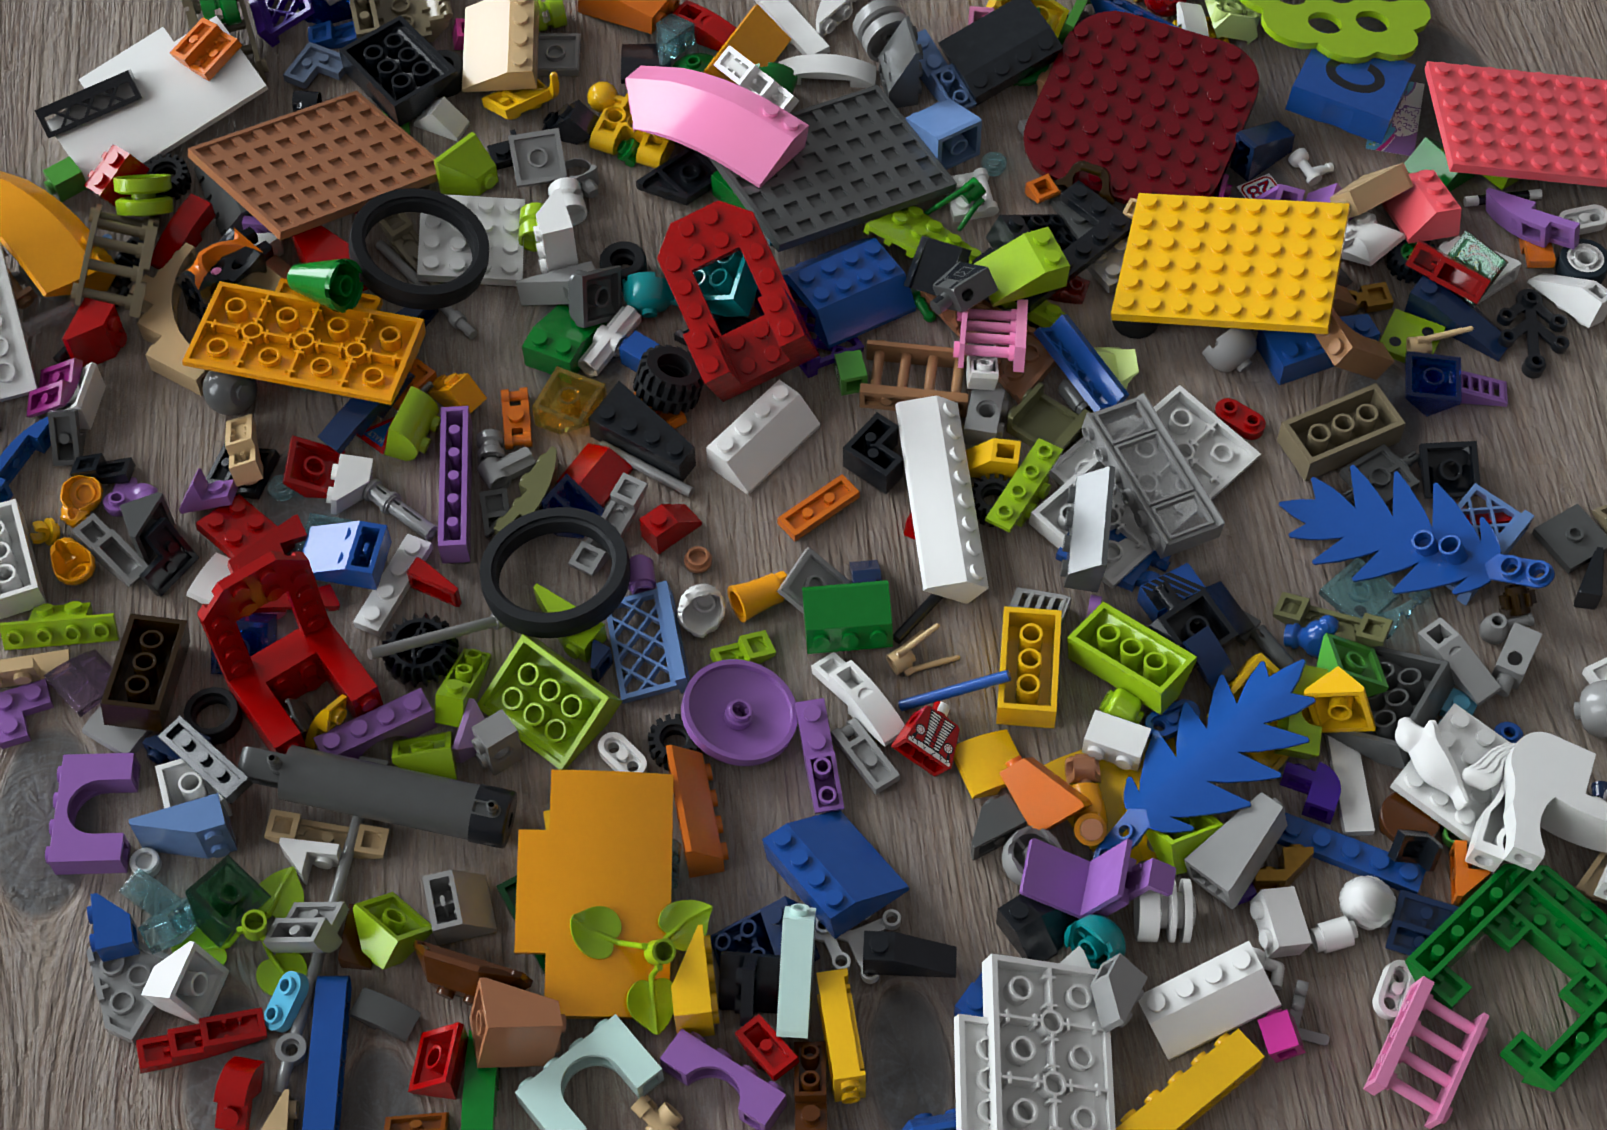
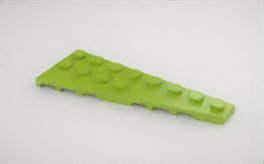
M914 205L866 223L863 231L867 235L873 232L884 238V244L889 247L895 244L907 250L905 255L912 259L915 256L922 236L972 250L969 264H972V261L982 254L980 250L968 245L959 235L953 234L943 227L939 221L933 220L923 213L921 208ZM1045 300L1027 314V319L1041 327H1051L1062 314L1066 313L1059 306ZM1015 301L1001 305L1007 309H1017Z

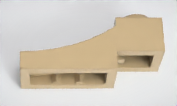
M251 413L226 421L225 448L229 454V471L237 487L253 485L263 479V464L258 448L255 419Z

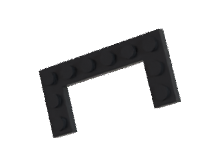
M1079 180L1061 193L1060 201L1094 227L1062 251L1070 264L1067 283L1111 250L1121 240L1125 239L1129 235L1132 224L1130 218ZM990 247L977 258H975L972 261V264L991 254L995 250H993ZM1061 288L1023 298L1028 300V313Z

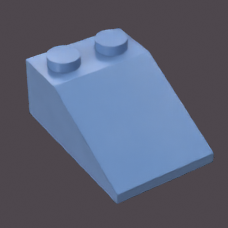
M218 793L128 819L129 825L142 848H152L159 853L209 859L212 857H224L230 852L237 850L231 820Z

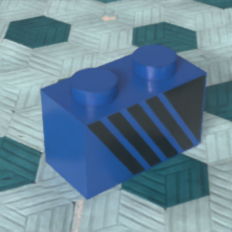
M1189 563L1139 586L1137 601L1152 622L1168 611L1153 592V589L1159 584L1163 585L1162 583L1168 580L1181 600H1186L1205 588V585Z

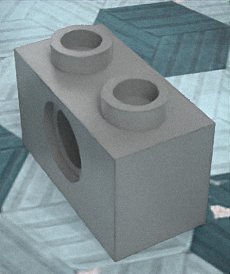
M995 388L994 391L972 389L964 425L963 437L965 444L976 446L993 438H1003L1005 423L1001 422V417L1007 416L1009 401L1004 400L1005 389Z
M502 709L472 727L474 739L471 742L478 752L475 756L483 769L488 767L494 776L524 758L518 730Z

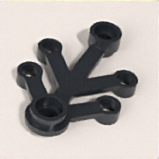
M1523 289L1516 296V304L1510 308H1502L1496 319L1500 325L1509 326L1516 316L1524 313L1525 320L1511 330H1503L1498 338V342L1501 346L1509 348L1513 346L1519 337L1526 333L1528 357L1522 364L1521 369L1525 376L1536 379L1542 375L1546 368L1545 359L1540 355L1538 335L1557 354L1565 353L1570 345L1569 340L1565 336H1555L1537 320V315L1549 324L1552 331L1558 333L1565 329L1568 321L1565 316L1561 314L1554 315L1543 306V299L1538 292L1532 289Z

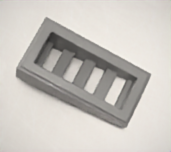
M1020 587L1016 588L1009 607H1020L1018 605L1022 597L1027 600L1024 607L1021 608H1030L1032 601L1037 602L1035 609H1041L1042 605H1047L1046 609L1048 610L1053 608L1062 610V630L1071 606V597Z

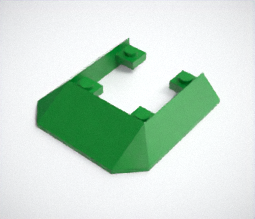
M1503 864L1405 960V963L1415 982L1423 976L1435 982L1430 994L1433 995L1436 1001L1451 1010L1472 988L1451 967L1485 934L1507 953L1522 939L1526 940L1572 979L1560 991L1558 996L1581 1016L1545 1051L1526 1033L1521 1031L1499 1055L1524 1077L1521 1081L1522 1083L1555 1092L1607 1038V914L1548 865H1538L1534 871L1515 864Z

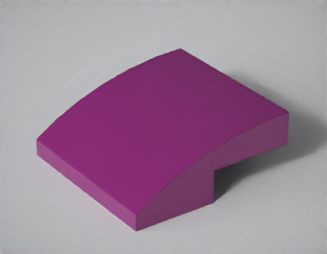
M72 358L42 369L39 388L29 391L26 417L33 418L50 410L64 407L70 401L78 386L83 361Z

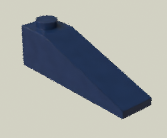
M1425 275L1421 277L1410 292L1404 312L1446 327L1445 331L1473 326V331L1458 334L1452 338L1498 362L1508 350V348L1501 346L1498 342L1502 331L1463 296L1430 280Z

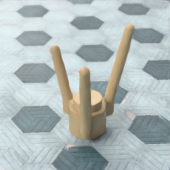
M1468 326L1427 336L1407 337L1406 351L1408 358H1416V364L1427 363L1457 368V363L1426 357L1427 354L1432 353V341L1474 330V327Z
M939 623L934 624L926 631L920 630L899 648L886 655L887 662L896 675L903 672L908 677L915 672L960 659L959 655H954L913 666L912 663L916 661V658L911 649L939 629Z

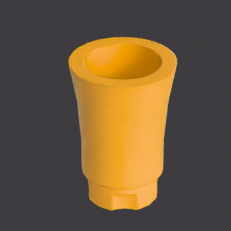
M784 571L775 574L770 573L758 579L728 586V598L737 618L745 623L762 611L783 602L785 598L777 590L787 577V574Z

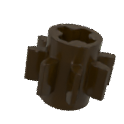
M1516 584L1505 586L1503 595L1498 596L1501 609L1509 611L1510 616L1528 614L1531 612L1533 604L1537 603L1535 589L1530 590L1527 586Z

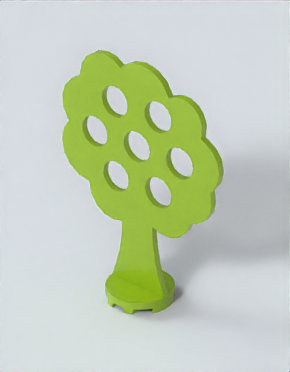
M1240 0L1247 8L1261 14L1263 29L1275 41L1298 49H1317L1327 58L1349 64L1365 63L1373 58L1400 61L1411 57L1418 46L1417 33L1424 31L1431 18L1430 8L1424 0H1397L1390 2L1383 0H1353L1349 3H1338L1332 0H1305L1304 3L1298 5L1287 4L1280 0ZM1360 17L1378 19L1386 25L1387 30L1383 32L1368 31L1362 28L1356 19ZM1314 18L1327 19L1335 23L1340 31L1330 34L1322 33L1311 27L1308 21Z

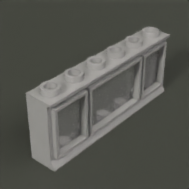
M1145 393L1134 399L1091 414L1089 412L1086 413L1082 425L1084 438L1090 441L1099 462H1102L1105 467H1115L1114 484H1116L1121 492L1124 504L1129 506L1133 512L1136 524L1147 535L1150 547L1156 550L1161 559L1220 537L1225 524L1224 519Z

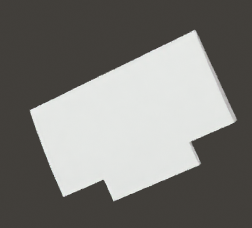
M217 16L209 20L217 24L223 32L230 35ZM162 27L78 79L85 89L131 69L135 77L134 82L142 98L58 134L56 138L68 156L71 157L82 171L87 182L90 171L96 169L102 160V154L105 151L108 152L112 145H116L130 153L144 165L146 162L151 164L149 159L152 157L157 160V155L162 154L163 156L267 91L268 87L241 49L232 56L210 81L204 79L170 54L171 50L185 35L174 42L165 28ZM126 82L119 85L115 96L126 100L135 95L129 83ZM114 88L105 92L112 94ZM98 94L95 96L92 106L103 110L108 107L111 97ZM91 98L82 102L89 104ZM114 99L112 105L117 104L121 101ZM75 104L72 106L69 116L80 120L84 118L87 107ZM91 109L89 115L94 114L98 111ZM56 115L48 120L47 123L50 129L54 131L61 128L64 117ZM67 119L66 125L74 121Z
M1181 385L1176 387L1153 407L1211 500L1261 456V453ZM1133 415L1105 425L1115 441L1145 430V420L1143 417L1138 419ZM1084 437L1059 457L1049 476L1061 487L1033 510L1029 519V524L1058 549L1060 547L1063 548L1064 536L1069 532V528L1065 527L1067 510L1071 511L1072 503H1067L1069 486L1074 487L1077 476L1105 468L1104 464L1097 460L1090 441H1087ZM1156 438L1120 450L1151 502L1184 490V483L1179 475L1172 474L1170 470L1171 462L1166 454L1159 453ZM1114 484L1110 530L1116 529V534L1121 532L1127 538L1120 542L1109 540L1110 548H1108L1107 567L1102 582L1112 589L1154 551L1148 543V537L1144 530L1136 524L1130 507L1124 504L1121 492L1116 484ZM1192 498L1157 512L1171 535H1173L1197 514L1198 505Z
M993 953L982 962L983 1017L958 1014L954 1017L956 1130H1116L1111 1032L1106 1033L1101 1029L1090 987L1099 969Z

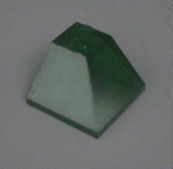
M229 855L224 857L185 892L198 928L219 948L231 939L238 926H242V917L247 911L253 909L260 910L272 897Z

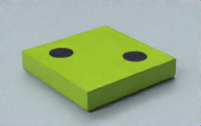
M1395 308L1380 342L1384 344L1393 359L1427 371L1429 364H1416V358H1408L1406 351L1407 337L1427 336L1444 332L1446 327ZM1440 340L1432 341V353L1427 354L1426 357L1433 358Z

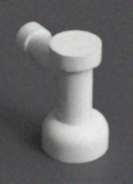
M1305 148L1295 150L1288 158L1291 166L1301 169L1307 177L1306 182L1309 186L1318 184L1322 180V175L1334 172V165L1331 162L1312 167L1308 162L1309 153Z

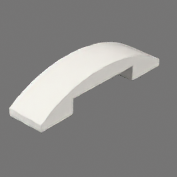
M807 54L778 62L794 70V75L798 77L797 85H801L802 78L848 80L852 88H869L876 84L877 67L863 60L848 56Z

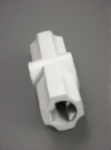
M629 305L626 307L622 306L607 326L601 325L596 330L591 346L578 361L579 368L590 377L598 376L613 356H620L619 347L621 342L626 337H629L642 321L641 315L635 308Z

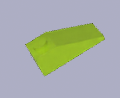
M538 583L533 587L536 602L543 613L560 612L576 607ZM601 622L584 632L558 638L567 655L573 659L579 658L587 663L591 659L593 640L595 639L603 644L607 639L605 624Z

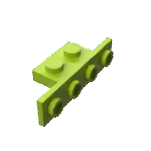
M1038 438L986 516L985 521L1009 533L1015 525L1022 527L1026 520L1030 519L1031 512L1038 507L1037 503L1039 500H1044L1051 489V485L1048 484L1049 474L1063 453V449Z
M71 601L63 605L41 604L33 608L29 620L0 623L4 650L119 641L115 614L92 615L91 602Z

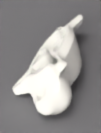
M1409 717L1399 719L1395 731V740L1398 746L1409 753L1419 776L1430 786L1448 794L1452 798L1455 808L1458 811L1466 806L1469 798L1457 766L1441 738L1436 720H1429L1425 727H1421Z

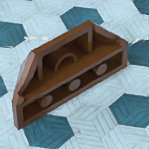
M415 939L413 946L427 981L437 989L436 994L444 998L453 1000L454 996L464 998L463 1002L472 1006L479 978H489L523 990L532 986L533 980L524 972Z

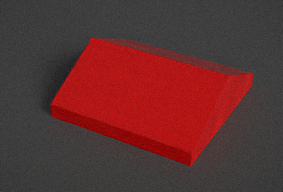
M292 435L283 484L305 498H327L328 487H334L335 480H331L333 463L338 464L340 454L328 445Z
M588 443L557 480V485L602 509L611 498L610 493L623 472L629 475L633 471V467L610 447Z

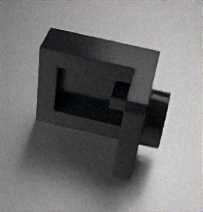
M1398 829L1388 856L1394 862L1418 863L1426 871L1434 872L1443 851V845L1427 831Z

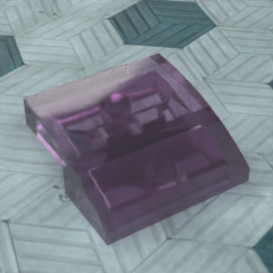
M92 650L62 663L45 674L44 677L79 717H82L101 702L112 667L96 650Z

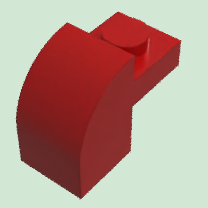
M234 1056L225 1064L219 1076L213 1102H217L215 1128L223 1130H249L252 1101L262 1090L265 1061Z

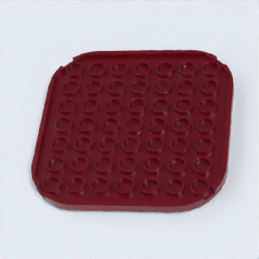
M1101 12L1080 21L1073 31H1070L1062 45L1063 52L1058 54L1025 125L1023 137L1024 150L1031 162V166L1041 176L1049 174L1054 182L1059 178H1063L1071 167L1081 160L1105 167L1111 175L1110 187L1112 195L1117 202L1126 205L1130 198L1137 199L1139 193L1213 197L1221 184L1236 149V133L1244 130L1258 97L1259 75L1252 59L1242 49L1231 43L1127 12ZM1084 171L1076 173L1074 183L1079 180L1098 194L1101 191L1102 180L1098 176Z

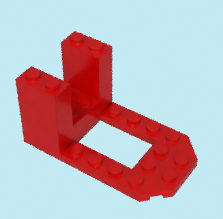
M717 200L670 223L657 260L690 330L683 334L684 340L704 384L717 397L725 402L820 356L752 211ZM741 250L762 296L757 299L765 315L722 335L694 272Z
M281 551L266 553L218 581L211 591L214 597L210 603L203 604L197 612L230 692L238 701L242 713L269 751L286 754L291 745L307 748L301 732L283 707L288 706L285 703L286 699H297L309 691L316 690L325 681L329 683L338 697L342 694L347 696L346 708L353 718H357L383 705L378 686L330 622L310 562L303 552H293L291 555H283ZM286 593L299 628L250 657L236 621L252 615L258 608L270 601L279 599L282 594Z

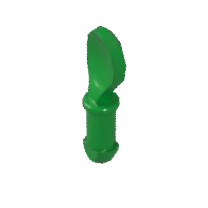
M910 288L915 305L923 315V319L929 323L934 322L936 319L935 312L931 310L925 297H921L919 290Z

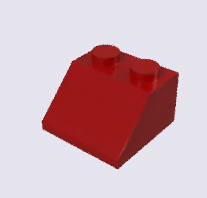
M84 298L62 340L70 358L82 360L83 368L90 362L98 365L115 358L120 349L125 346L127 334L114 304Z

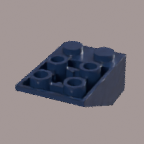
M784 896L710 936L711 945L719 970L722 951L781 955L785 906L798 904V902ZM816 944L814 962L821 959Z

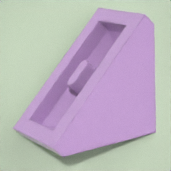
M472 698L468 699L452 747L455 761L458 763H463L478 753L471 742L474 739L472 727L485 718L475 699Z

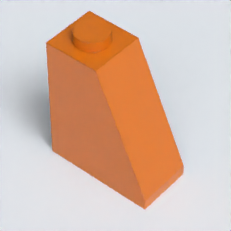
M1019 755L1006 762L1007 768L999 772L1028 826H1033L1032 828L1038 830L1043 828L1049 831L1092 806L1090 799L1033 757L1022 758Z

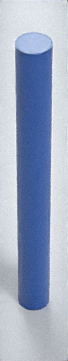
M1009 670L944 687L899 700V707L901 711H906L1011 681V675Z

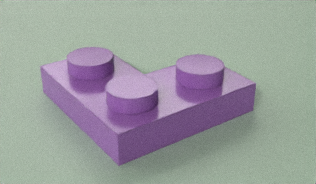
M46 679L0 692V747L2 749L31 741L26 716L54 708L49 684Z

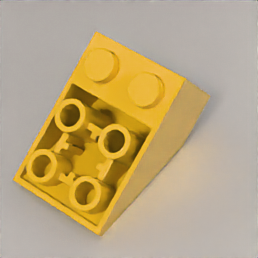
M703 924L697 926L671 986L677 1034L682 1028L688 1033L693 1031L702 1037L715 1035L714 1024H720L710 935L704 936Z

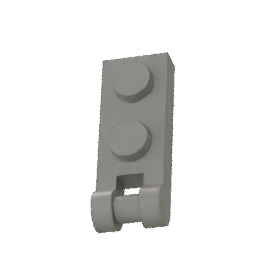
M856 718L847 721L846 726L843 728H835L830 732L833 743L842 750L875 795L900 781L898 771ZM852 735H853L854 737H856L855 739H853V740L850 741V742H849V740L847 739V738L851 737Z

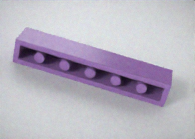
M469 406L441 407L438 549L442 564L470 562L473 424Z

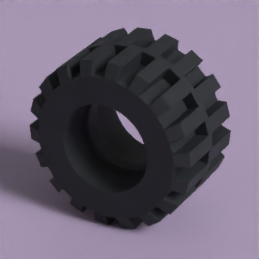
M656 345L655 348L650 347L641 357L633 382L636 396L642 399L646 405L651 406V409L655 411L659 410L664 414L672 413L674 415L680 414V411L687 413L689 409L695 408L704 386V381L690 351H685L678 346L672 347V345Z

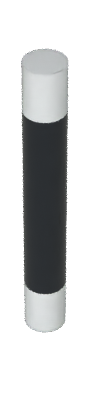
M1541 189L1505 192L1528 200L1542 199ZM1486 194L1465 196L1463 199L1464 206L1486 205Z

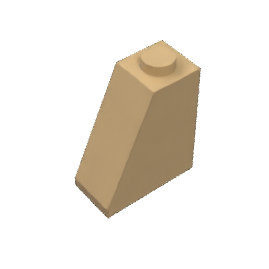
M1403 162L1363 175L1329 198L1331 203L1350 204L1349 218H1352L1413 187V183Z

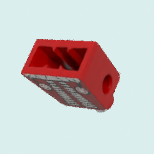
M937 701L933 707L925 706L915 712L891 746L934 777L951 769L960 729L957 724L947 718L951 710L950 706L944 702Z

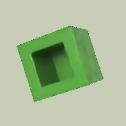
M70 156L43 170L47 180L43 182L45 188L51 195L55 194L61 202L87 189L84 187L86 181L82 171Z
M861 350L844 351L834 354V370L841 396L859 393L861 383L868 384V375Z

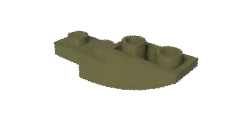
M552 446L546 453L540 455L532 470L522 476L519 482L521 497H517L506 515L501 516L496 521L494 526L495 535L506 525L521 516L549 508L559 477L557 448Z

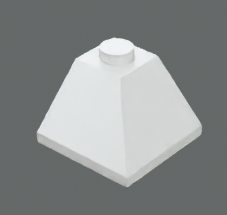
M190 941L154 966L141 995L157 1008L192 1023L199 1024V1018L210 1016L229 974V970L198 944Z

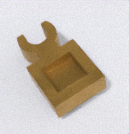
M1386 282L1360 286L1359 293L1349 290L1358 304V307L1353 312L1358 311L1361 307L1365 308L1366 313L1392 309L1394 301Z

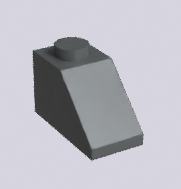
M1008 793L1001 797H991L982 806L971 843L970 856L973 861L1005 845L1015 832L1026 827L1025 818Z

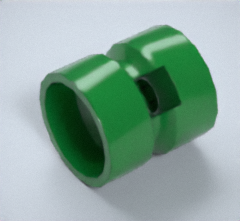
M199 0L205 19L210 20L217 16L222 24L226 23L228 26L242 23L236 0ZM221 8L223 15H216L215 10Z

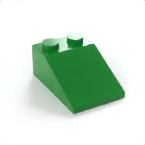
M557 305L533 326L524 341L522 351L525 365L573 382L581 369L578 366L579 359L591 346L596 330L601 325L606 326L607 322L587 328L578 327L570 317L569 306Z

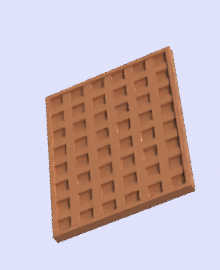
M357 90L188 148V158L280 241L360 211L367 202L383 193L398 189H418L438 181L434 164L436 157Z

